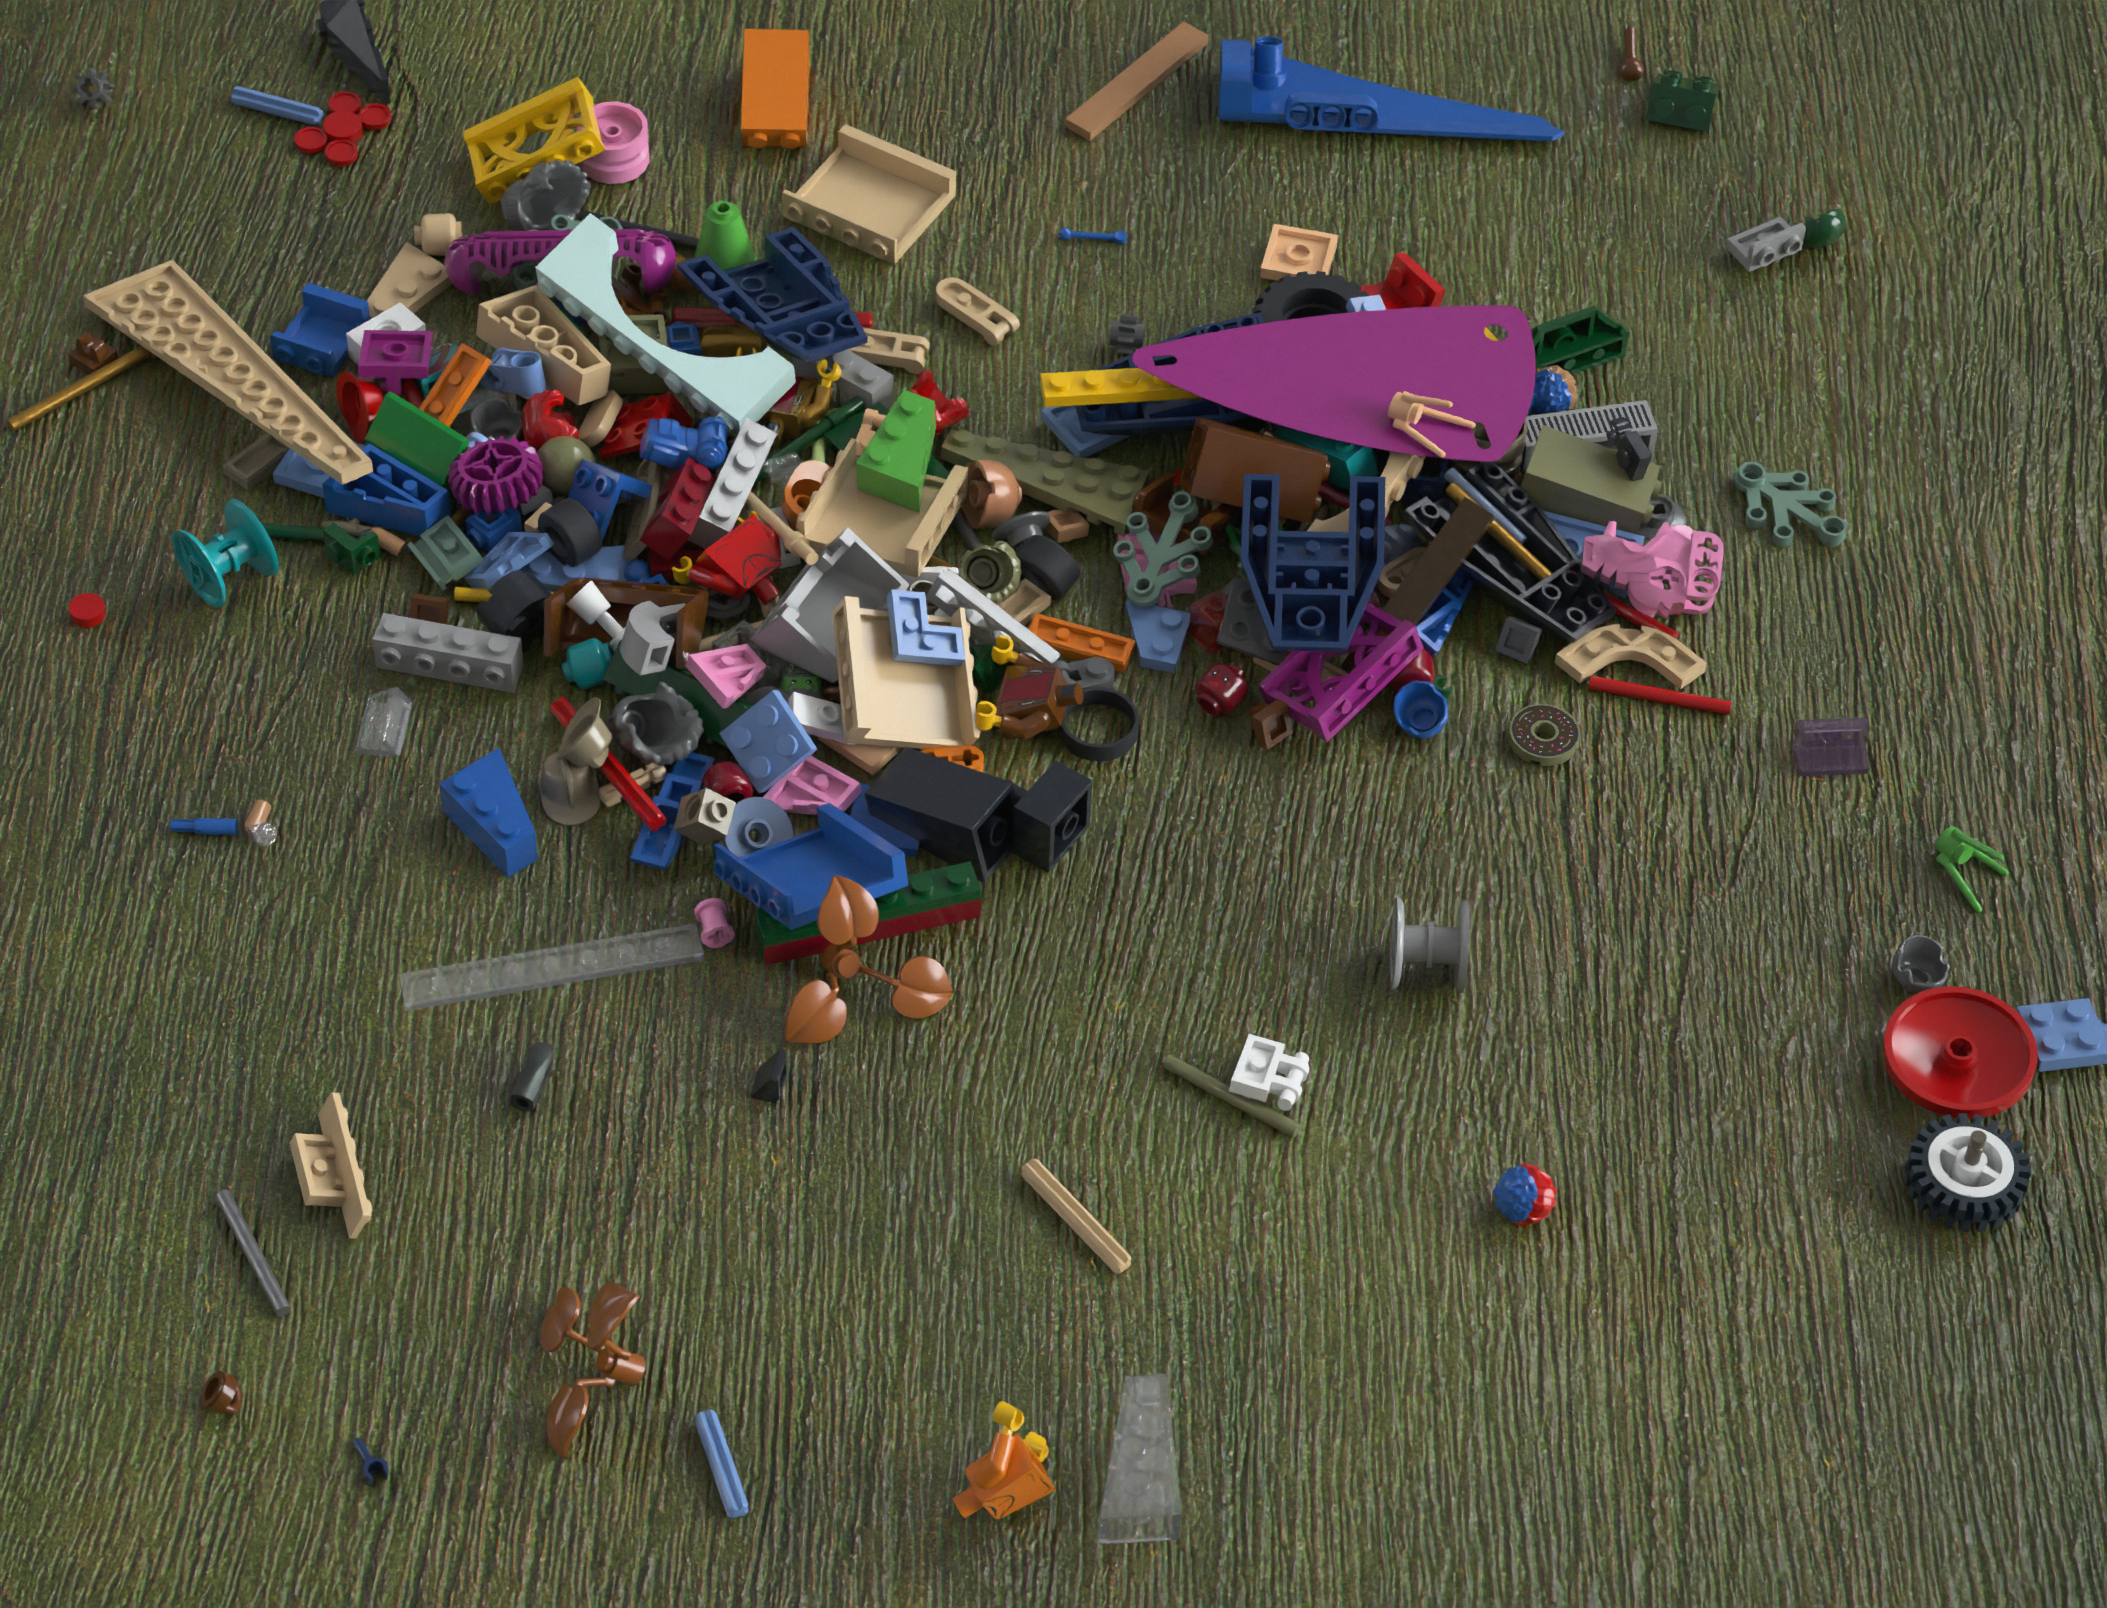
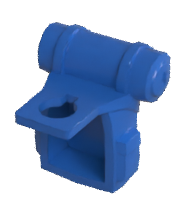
M720 416L703 419L697 429L681 427L679 422L673 419H650L640 444L641 458L678 470L685 460L690 457L698 464L704 465L708 470L714 471L721 468L727 458V425Z

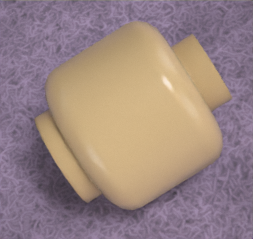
M449 213L424 215L421 219V226H414L415 246H422L423 252L431 257L446 256L448 245L455 239L462 238L461 221H456L454 215Z

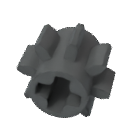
M87 68V76L75 75L78 83L77 87L72 89V92L78 93L81 97L79 100L80 105H86L91 101L92 108L100 109V101H112L109 93L110 89L115 88V85L109 84L106 80L108 77L107 72L102 71L96 76L94 68ZM97 84V90L90 93L89 87Z
M1122 314L1121 321L1112 320L1109 345L1117 346L1116 353L1131 355L1134 354V348L1140 349L1144 346L1146 324L1138 323L1139 316Z

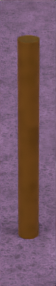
M1455 482L1445 491L1458 505L1465 496L1475 502ZM1494 519L1486 530L1540 581L1553 574Z

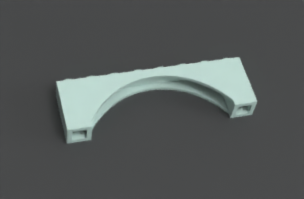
M591 213L535 267L538 287L545 295L550 298L555 296L563 303V306L570 314L575 317L580 315L588 321L589 326L595 333L600 336L605 334L613 340L614 345L620 352L625 355L630 353L637 358L644 370L650 374L656 373L662 377L665 384L673 392H681L687 396L691 404L702 413L706 411L716 418L722 417L727 425L728 432L732 430L738 435L746 418L757 422L796 383L794 365L770 347H767L763 352L745 356L726 358L703 357L673 350L645 335L624 313L612 288L613 254L618 250L616 232Z

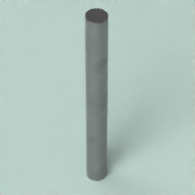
M226 1189L219 1191L215 1195V1199L276 1315L283 1317L289 1314L291 1306L230 1191Z

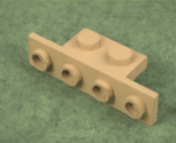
M331 1092L318 1114L323 1135L295 1133L290 1141V1147L305 1205L341 1207L349 1238L357 1239L364 1225L371 1218L372 1206L371 1202L366 1198L363 1186V1171L358 1167L355 1155V1140L351 1138L347 1124V1110L342 1105L340 1093Z

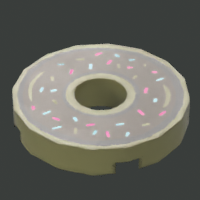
M1548 704L1530 705L1516 712L1510 721L1508 742L1513 752L1522 760L1531 763V760L1540 762V766H1554L1563 764L1574 756L1580 742V727L1576 719L1562 708ZM1546 732L1551 734L1553 737L1549 739H1542L1538 737L1536 733Z

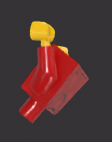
M750 511L746 521L738 517V526L705 549L695 561L697 565L693 566L691 559L684 556L680 559L683 569L672 567L676 582L680 584L694 582L724 595L732 596L736 600H739L753 590L762 603L767 605L781 594V591L770 579L782 565L779 536L771 527L758 520L756 511Z

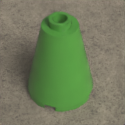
M728 201L715 202L708 207L694 258L707 254L723 271L757 261L740 210L734 203Z

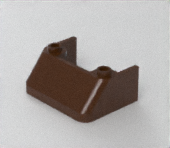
M576 578L570 580L544 600V656H552L561 648L567 651L570 646L591 638H597L603 644L606 642L610 644L613 638L597 621L590 625L566 605L591 580L611 605L606 611L623 629L626 627L631 610L640 603L651 601L659 607L685 603L686 605L677 612L676 643H673L669 659L676 662V669H683L686 667L689 654H695L699 651L708 609L709 592L706 589L599 578Z

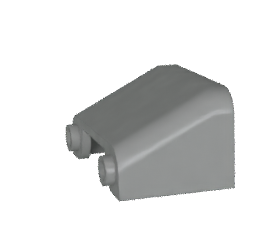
M848 527L817 552L819 559L815 564H806L751 637V640L762 650L831 683L838 680L832 611L845 596L859 597L860 608L888 611L887 594L891 590L906 591L910 585Z

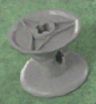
M1395 897L1390 943L1391 990L1399 986L1402 963L1412 962L1426 963L1425 968H1431L1432 964L1454 965L1455 987L1458 992H1464L1469 955L1470 912L1468 900L1460 903L1456 927L1434 926L1433 921H1428L1427 926L1405 925L1404 903L1400 897Z

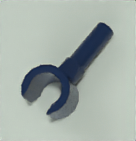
M361 1438L354 1439L352 1444L364 1465L365 1483L368 1486H374V1480L370 1475V1472L374 1470L381 1471L387 1480L389 1474L386 1461L378 1457L373 1458Z

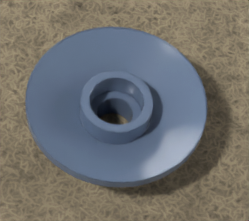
M751 797L735 804L728 836L723 837L726 849L741 857L793 838V828L788 815L778 804L766 798ZM750 830L757 833V842H753L749 838Z

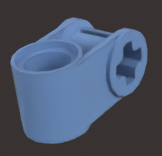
M500 347L494 351L492 363L480 379L481 384L488 390L514 393L524 397H531L535 393H542L547 387L541 358L537 352L519 351L506 347Z

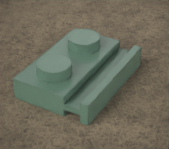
M449 515L420 535L422 539L418 542L407 544L442 591L447 589L445 585L453 579L458 581L484 562L479 552Z

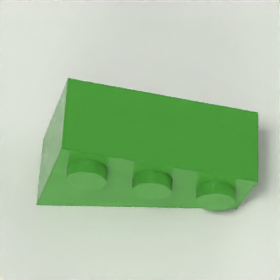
M907 390L902 391L856 462L859 490L920 513L923 488L926 483V472L936 430L935 401Z

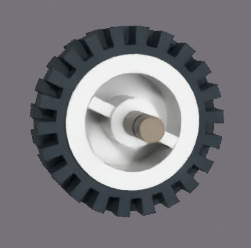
M1958 1113L1954 1124L1951 1116L1946 1115L1942 1116L1940 1125L1934 1119L1928 1123L1926 1130L1922 1128L1918 1132L1917 1138L1914 1139L1905 1168V1185L1910 1186L1908 1194L1911 1200L1918 1198L1916 1207L1921 1212L1931 1207L1928 1218L1934 1222L1937 1221L1940 1215L1945 1216L1946 1219L1943 1226L1952 1229L1954 1220L1961 1222L1960 1231L1969 1232L1972 1222H1975L1977 1232L1986 1231L1988 1222L1993 1229L2000 1227L2003 1219L2008 1222L2013 1218L2014 1212H2018L2030 1181L2031 1166H2028L2030 1158L2027 1152L2021 1153L2024 1146L2022 1142L2018 1139L2010 1143L2013 1132L2008 1128L2001 1134H1998L1997 1130L2000 1123L1991 1120L1988 1128L1982 1126L1984 1116L1975 1115L1973 1123H1967V1113Z

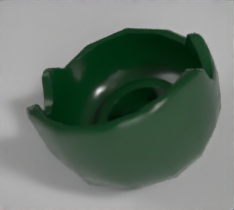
M1832 209L1818 219L1806 217L1804 224L1806 232L1803 244L1811 249L1826 248L1839 239L1846 228V220L1840 209Z

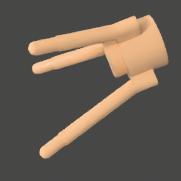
M1406 391L1403 393L1397 392L1388 410V417L1395 420L1393 427L1406 432L1441 458L1445 457V452L1409 426L1410 423L1417 424L1421 415L1424 414L1460 426L1475 428V423L1423 406L1425 404L1451 408L1453 405L1451 401L1418 396Z

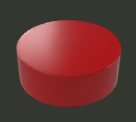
M80 594L73 598L69 604L71 620L79 627L90 628L97 626L106 617L104 600L97 594Z

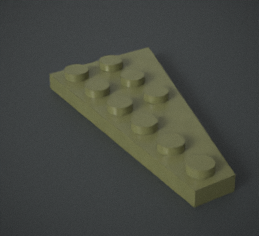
M950 430L941 448V459L963 467L969 462H975L974 460L1000 462L1012 471L1018 484L1022 487L1023 494L1066 512L1080 511L1087 514V521L1099 525L1101 521L1115 526L1114 532L1125 536L1128 529L1126 524L1127 517L1135 511L1132 508L1133 499L1140 489L1146 488L1148 483L1149 471L1138 469L1132 465L1122 466L1105 462L1099 458L1089 459L1071 455L1065 451L1055 452L1041 449L1032 444L1012 443L998 437L989 438L974 435L965 430Z

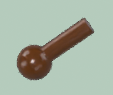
M1629 27L1624 30L1625 60L1619 66V74L1626 80L1636 81L1642 78L1644 66L1637 59L1636 29Z

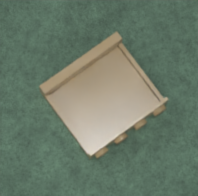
M845 124L838 131L837 149L796 193L788 190L782 192L783 217L895 265L956 196V171Z
M851 438L844 451L840 450L838 452L832 470L826 471L820 489L812 493L806 511L799 514L796 522V531L804 535L809 541V546L818 552L848 527L897 573L919 578L968 495V468L955 465L947 479L926 474V483L923 488L921 510L919 513L858 489L856 462L860 457L856 456V439Z
M845 596L832 611L845 743L915 749L960 745L972 746L979 739L981 730L975 723L978 692L977 688L973 686L972 671L974 658L969 651L970 624L966 621L965 608L959 607L951 617L928 615L929 625L962 628L965 661L961 666L893 661L888 611L860 608L859 597Z

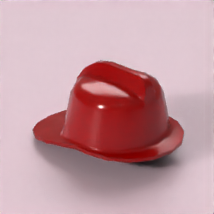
M345 371L340 374L337 380V401L355 442L363 444L365 443L369 424L373 423L384 397L375 380L355 377L351 372Z

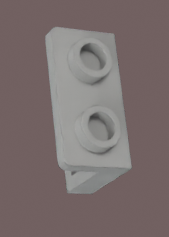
M1780 216L1728 238L1726 249L1750 272L1802 250L1806 227L1803 223L1790 227Z

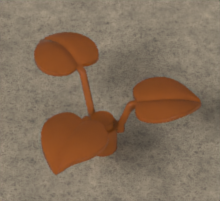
M833 875L829 889L820 904L817 916V925L821 935L829 942L834 943L827 946L821 954V964L828 971L826 978L830 980L831 990L824 981L815 979L807 982L797 991L786 1016L785 1040L791 1043H822L831 1040L839 1034L846 1022L847 1008L841 999L835 997L839 992L837 978L849 979L857 972H862L887 984L896 986L891 997L893 1008L906 1017L916 1019L928 1017L940 1011L952 997L953 989L941 964L927 956H915L907 960L899 970V980L860 964L858 955L848 948L856 945V937H867L875 931L879 917L878 907L870 893L861 885L843 876Z
M615 1282L604 1284L590 1306L588 1313V1322L590 1324L587 1330L588 1338L574 1332L571 1328L580 1313V1299L577 1292L569 1287H561L558 1290L554 1303L548 1309L541 1326L540 1343L543 1349L548 1352L557 1351L567 1335L569 1338L599 1353L596 1369L601 1372L603 1378L577 1379L573 1387L564 1384L555 1395L549 1408L546 1422L549 1442L553 1449L565 1458H567L569 1445L576 1435L588 1407V1391L585 1387L604 1385L612 1388L615 1381L634 1387L640 1382L645 1371V1358L643 1356L621 1349L608 1340L634 1303L640 1298L637 1293Z

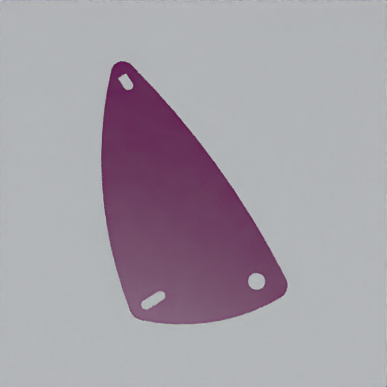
M1506 305L1401 308L1275 321L1137 349L1132 357L1133 363L1141 370L1197 396L1244 414L1333 440L1419 456L1441 458L1406 432L1393 427L1395 420L1388 417V410L1394 395L1397 392L1403 393L1406 391L1418 396L1451 401L1453 404L1451 408L1425 404L1423 406L1483 424L1491 444L1490 448L1482 449L1477 445L1471 428L1424 414L1421 415L1417 424L1410 423L1409 426L1445 452V457L1443 458L1481 462L1499 460L1514 442L1529 411L1536 372L1535 349L1528 320L1521 310ZM1489 325H1499L1507 331V337L1502 341H1493L1485 336L1484 329ZM1172 355L1177 359V362L1173 365L1155 366L1152 357Z

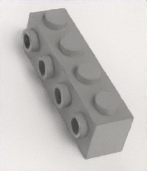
M383 613L372 639L376 668L514 693L524 667L521 638Z

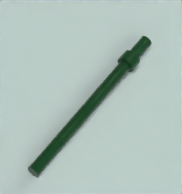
M855 396L839 409L834 407L823 415L822 421L765 460L753 486L819 440L826 432L838 427L864 408L863 400L859 396Z

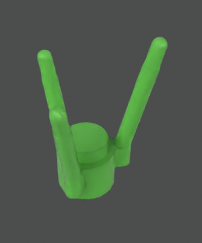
M1954 826L1949 827L1942 832L1936 841L1935 849L1940 852L1936 860L1946 868L1975 912L1981 913L1982 907L1952 863L1958 862L1963 864L1973 856L2001 875L2007 876L2009 871L1990 858L2003 861L2004 856L1967 836L1960 829Z

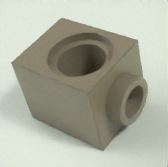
M707 788L681 797L673 830L702 845L728 836L736 802Z

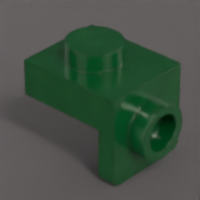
M334 522L323 529L325 554L333 563H339L353 575L365 567L371 566L380 557L378 535L373 531H370L359 540H355Z
M969 644L970 654L974 658L972 678H976L984 693H992L1004 678L1006 667L1004 664H998L993 661L991 656L993 644Z

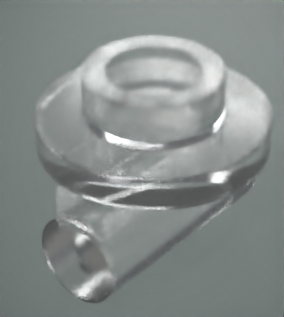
M796 452L764 461V469L770 477L771 485L779 484L780 489H785L794 470L800 465V458Z

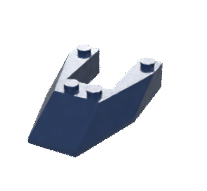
M1244 474L1241 565L1274 651H1347L1384 567L1386 477L1350 476L1349 532L1278 531L1279 475Z

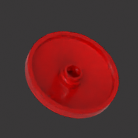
M1957 986L1928 989L1904 1001L1891 1015L1887 1023L1882 1045L1884 1065L1896 1087L1907 1098L1924 1109L1943 1116L1950 1115L1953 1118H1957L1958 1113H1967V1119H1974L1975 1115L1988 1117L2012 1107L2029 1089L2038 1058L2034 1035L2026 1021L2015 1009L2001 999L1986 992Z

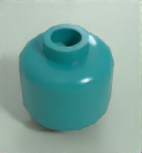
M591 638L572 645L567 649V661L561 663L568 683L575 681L580 689L588 690L607 682L603 678L614 655L608 642L603 644L599 639Z

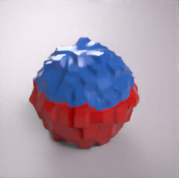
M1528 1163L1508 1168L1502 1177L1499 1178L1498 1184L1495 1185L1493 1190L1496 1198L1495 1206L1500 1210L1501 1214L1510 1223H1516L1521 1227L1541 1222L1542 1219L1549 1217L1552 1208L1556 1206L1557 1199L1555 1195L1557 1191L1556 1187L1553 1186L1551 1177L1545 1171L1538 1169L1537 1166H1532Z

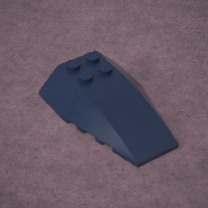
M795 227L765 236V258L723 271L707 254L677 263V269L711 304L774 348L792 357L811 362L868 343V337L855 312H851L847 296L843 295L840 291V283L836 275L833 276L831 273V265L828 260Z

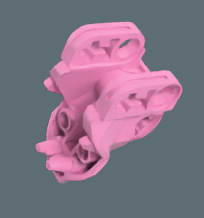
M1609 521L1603 535L1585 537L1581 572L1593 579L1601 573L1600 581L1607 585L1615 578L1614 587L1623 590L1627 588L1629 600L1637 611L1651 618L1658 614L1667 619L1669 615L1681 616L1682 613L1704 614L1712 607L1720 586L1724 551L1723 542L1716 534L1693 531L1686 525L1670 527L1668 522H1664L1656 536L1645 546H1642L1638 542L1615 537L1617 522ZM1704 542H1711V548L1717 549V552L1702 547ZM1703 556H1705L1709 567H1698L1695 563L1702 565ZM1704 575L1703 581L1711 580V584L1703 581H1694V579L1696 580L1698 576ZM1664 584L1668 585V590L1664 589ZM1696 589H1703L1706 593L1699 592ZM1690 600H1708V602L1703 606H1696Z

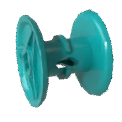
M237 499L227 501L224 515L228 532L213 534L210 542L205 545L193 534L185 530L174 531L171 538L174 554L186 579L196 593L214 608L222 607L225 603L226 589L222 576L233 570L234 573L240 571V565L245 562L255 571L266 577L277 575L279 570L278 556L264 526L256 515Z

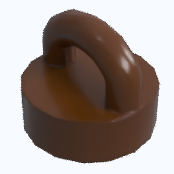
M224 1371L212 1374L205 1383L201 1393L202 1406L218 1414L221 1412L227 1414L237 1413L242 1405V1392L236 1378Z

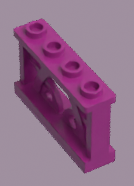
M1367 603L1346 652L1292 651L1281 664L1265 677L1259 684V688L1266 704L1270 705L1277 699L1287 703L1290 718L1313 730L1317 737L1328 742L1424 648L1414 624L1407 620L1402 622ZM1365 622L1371 625L1367 636H1364L1361 627ZM1380 630L1389 634L1387 637L1378 636ZM1356 652L1354 658L1356 667L1348 675L1335 676L1322 682V668L1326 659L1345 653ZM1292 692L1295 694L1305 693L1299 697H1288ZM1314 700L1316 706L1312 710L1304 706Z

